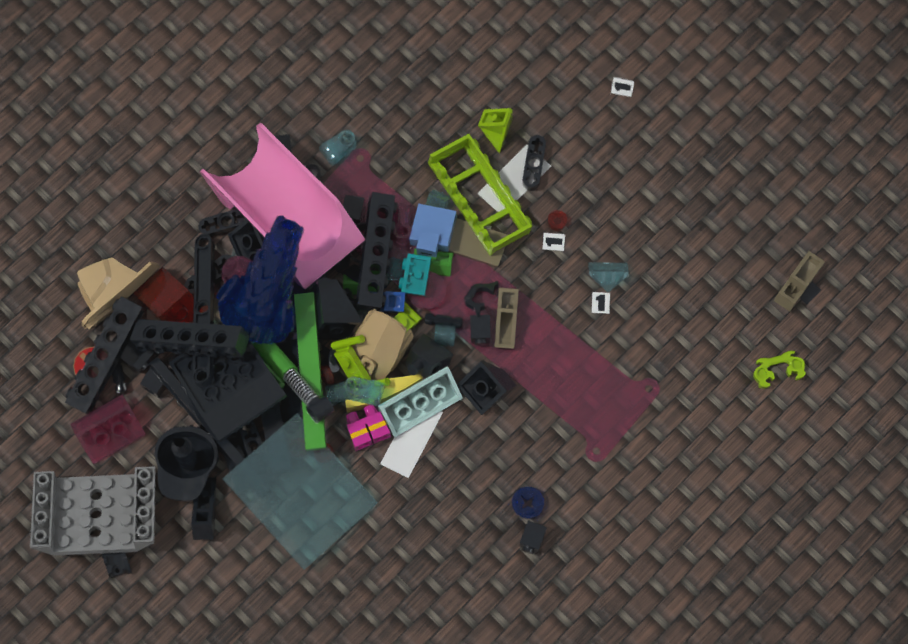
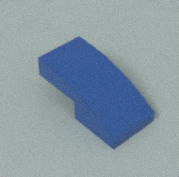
M383 292V295L386 296V302L379 312H404L405 292Z

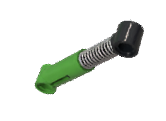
M261 323L246 331L250 336L249 340L261 358L282 382H286L305 403L306 410L315 423H319L334 413V408L330 401L324 395H317L310 388V385L297 372V367L270 338L267 330Z

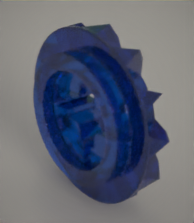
M523 487L515 492L512 498V507L515 513L523 519H532L543 510L544 498L536 488ZM534 497L531 503L533 508L529 506L523 508V498L529 500Z

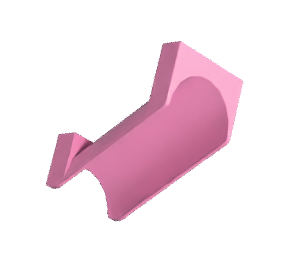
M259 123L256 126L259 137L257 152L247 167L232 176H216L204 169L200 173L224 206L228 209H232L235 206L264 236L296 283L306 289L365 241V238L340 201L263 124Z

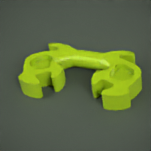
M787 351L780 356L772 358H760L755 364L761 365L755 369L753 377L758 383L759 388H769L770 383L766 382V380L774 381L775 376L773 371H768V368L772 365L787 363L789 365L786 368L787 376L790 377L792 373L797 374L795 380H800L806 374L804 371V360L799 357H792L795 351Z

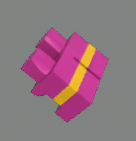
M373 404L363 408L366 417L359 420L356 411L346 415L347 429L355 451L372 445V440L375 444L391 437L381 412H378Z

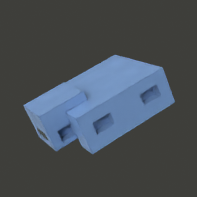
M418 203L409 238L410 245L417 246V254L436 258L438 249L444 252L449 251L457 212Z

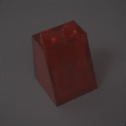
M164 267L160 268L134 292L142 305L157 320L193 323L194 297Z

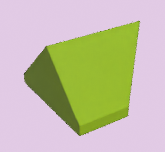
M511 108L485 109L478 124V127L499 154L512 122L513 110Z

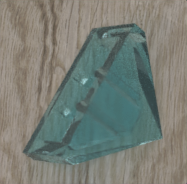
M589 262L588 265L589 275L607 292L629 276L628 263Z

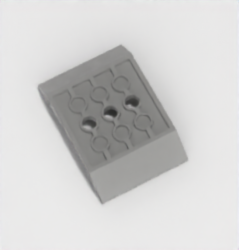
M155 466L135 467V474L57 478L54 471L34 472L30 548L51 555L137 552L153 544ZM96 492L102 493V497L98 500L91 498ZM94 511L102 512L99 518H92L91 514ZM93 530H101V534L98 537L90 536Z

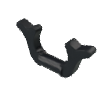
M499 282L474 284L466 296H464L465 305L474 310L477 317L485 309L484 303L473 302L474 296L480 291H486L493 295L494 290L499 287Z

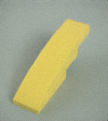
M417 374L389 378V386L364 390L365 398L345 400L347 413L363 410V408L371 404L374 406L380 405L423 380V377Z

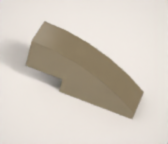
M808 251L778 292L774 302L790 312L825 261Z
M499 287L495 347L514 349L519 289Z

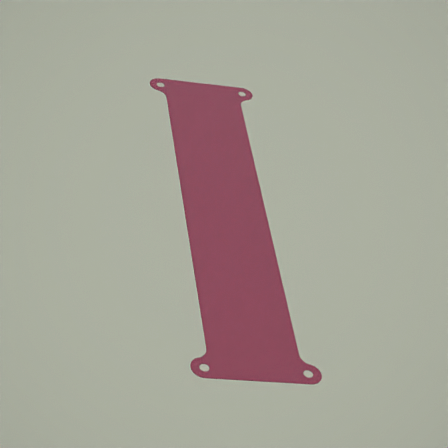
M359 148L354 150L323 185L340 201L342 206L345 194L365 198L362 222H366L368 199L372 192L395 195L397 211L396 214H393L392 221H395L394 232L390 234L393 245L391 251H388V258L391 261L385 276L399 286L400 277L404 278L405 270H402L403 259L407 258L408 253L414 254V249L417 247L410 245L409 240L417 208L370 171V153L365 149ZM358 155L364 156V160L362 162L357 161L356 158ZM377 212L380 218H386L383 212ZM365 230L360 231L361 234L363 235V237H364V231H365ZM363 242L354 249L359 255H362ZM373 249V253L376 256L381 255L378 249ZM453 253L450 276L429 274L425 297L409 295L435 316L440 314L452 316L453 318L462 317L463 326L461 329L454 328V326L450 328L580 432L587 441L586 456L594 462L602 461L659 394L660 387L657 381L651 378H646L642 381L631 380L520 290L518 291L514 349L495 347L499 287L494 290L493 295L486 291H480L474 296L473 302L484 303L485 309L481 311L480 315H490L491 340L490 343L484 346H476L475 343H471L470 315H476V313L464 303V296H466L471 286L477 283L489 284L498 281L499 287H516L487 264ZM651 385L653 388L652 392H646L645 386ZM598 447L600 453L598 455L593 454V448Z

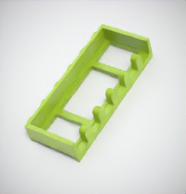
M467 134L430 154L428 164L491 256L501 248L530 234L532 222L521 211L520 203L511 196L509 187L502 183L498 171L490 165L488 156L481 152L477 140L472 138L470 134ZM465 149L475 166L450 178L440 161ZM477 172L481 173L504 207L503 210L481 222L456 185ZM509 214L519 230L494 243L485 227Z

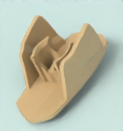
M108 258L78 270L77 275L80 280L78 287L91 311L82 320L83 328L91 330L114 311L112 307L115 301L120 299L121 296L128 298L160 265L156 262H149L137 273L114 258Z
M375 309L368 312L355 336L364 335L365 342L352 345L371 381L384 379L396 368L414 337L412 330L409 329L406 333L407 329L400 322Z

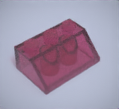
M123 394L70 424L93 464L146 435Z

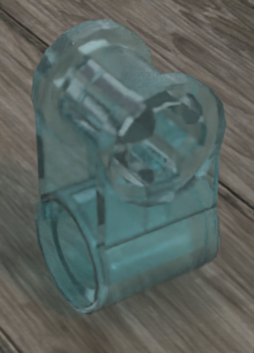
M343 130L319 147V150L330 165L339 162L344 156L356 149L355 135L350 130Z
M350 377L345 381L344 388L350 400L378 406L380 405L385 385L376 380Z

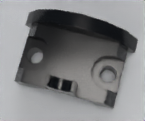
M321 345L322 350L319 353L325 356L321 363L322 368L327 372L336 373L340 369L334 356L336 350L332 348L329 350L324 345Z
M126 552L102 553V558L110 578L125 573H132Z

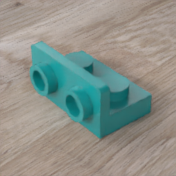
M408 253L407 258L403 259L402 270H405L404 278L400 277L399 281L401 292H405V295L412 294L425 297L431 257Z

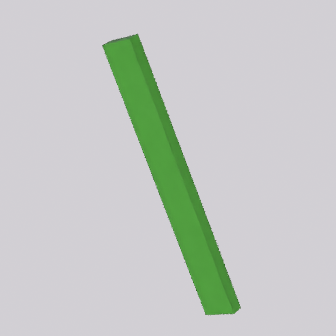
M315 293L294 294L300 376L304 378L317 395L323 396ZM302 401L306 451L327 449L325 419L315 423L309 416L306 405Z

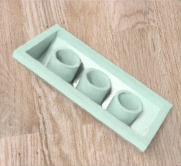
M447 366L378 405V408L395 438L463 399Z

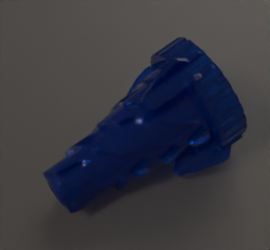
M284 215L277 216L270 233H266L261 249L256 251L253 262L249 261L245 276L241 275V278H239L238 275H233L219 289L216 296L219 300L218 311L221 322L224 325L242 326L249 334L250 342L259 344L281 342L294 329L296 314L290 297L294 289L292 282L297 271L295 264L304 228L296 222L286 219Z

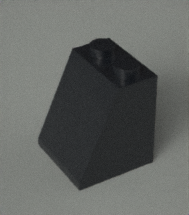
M329 278L318 279L310 291L315 293L318 339L343 340L353 337L362 323L359 314L337 280Z

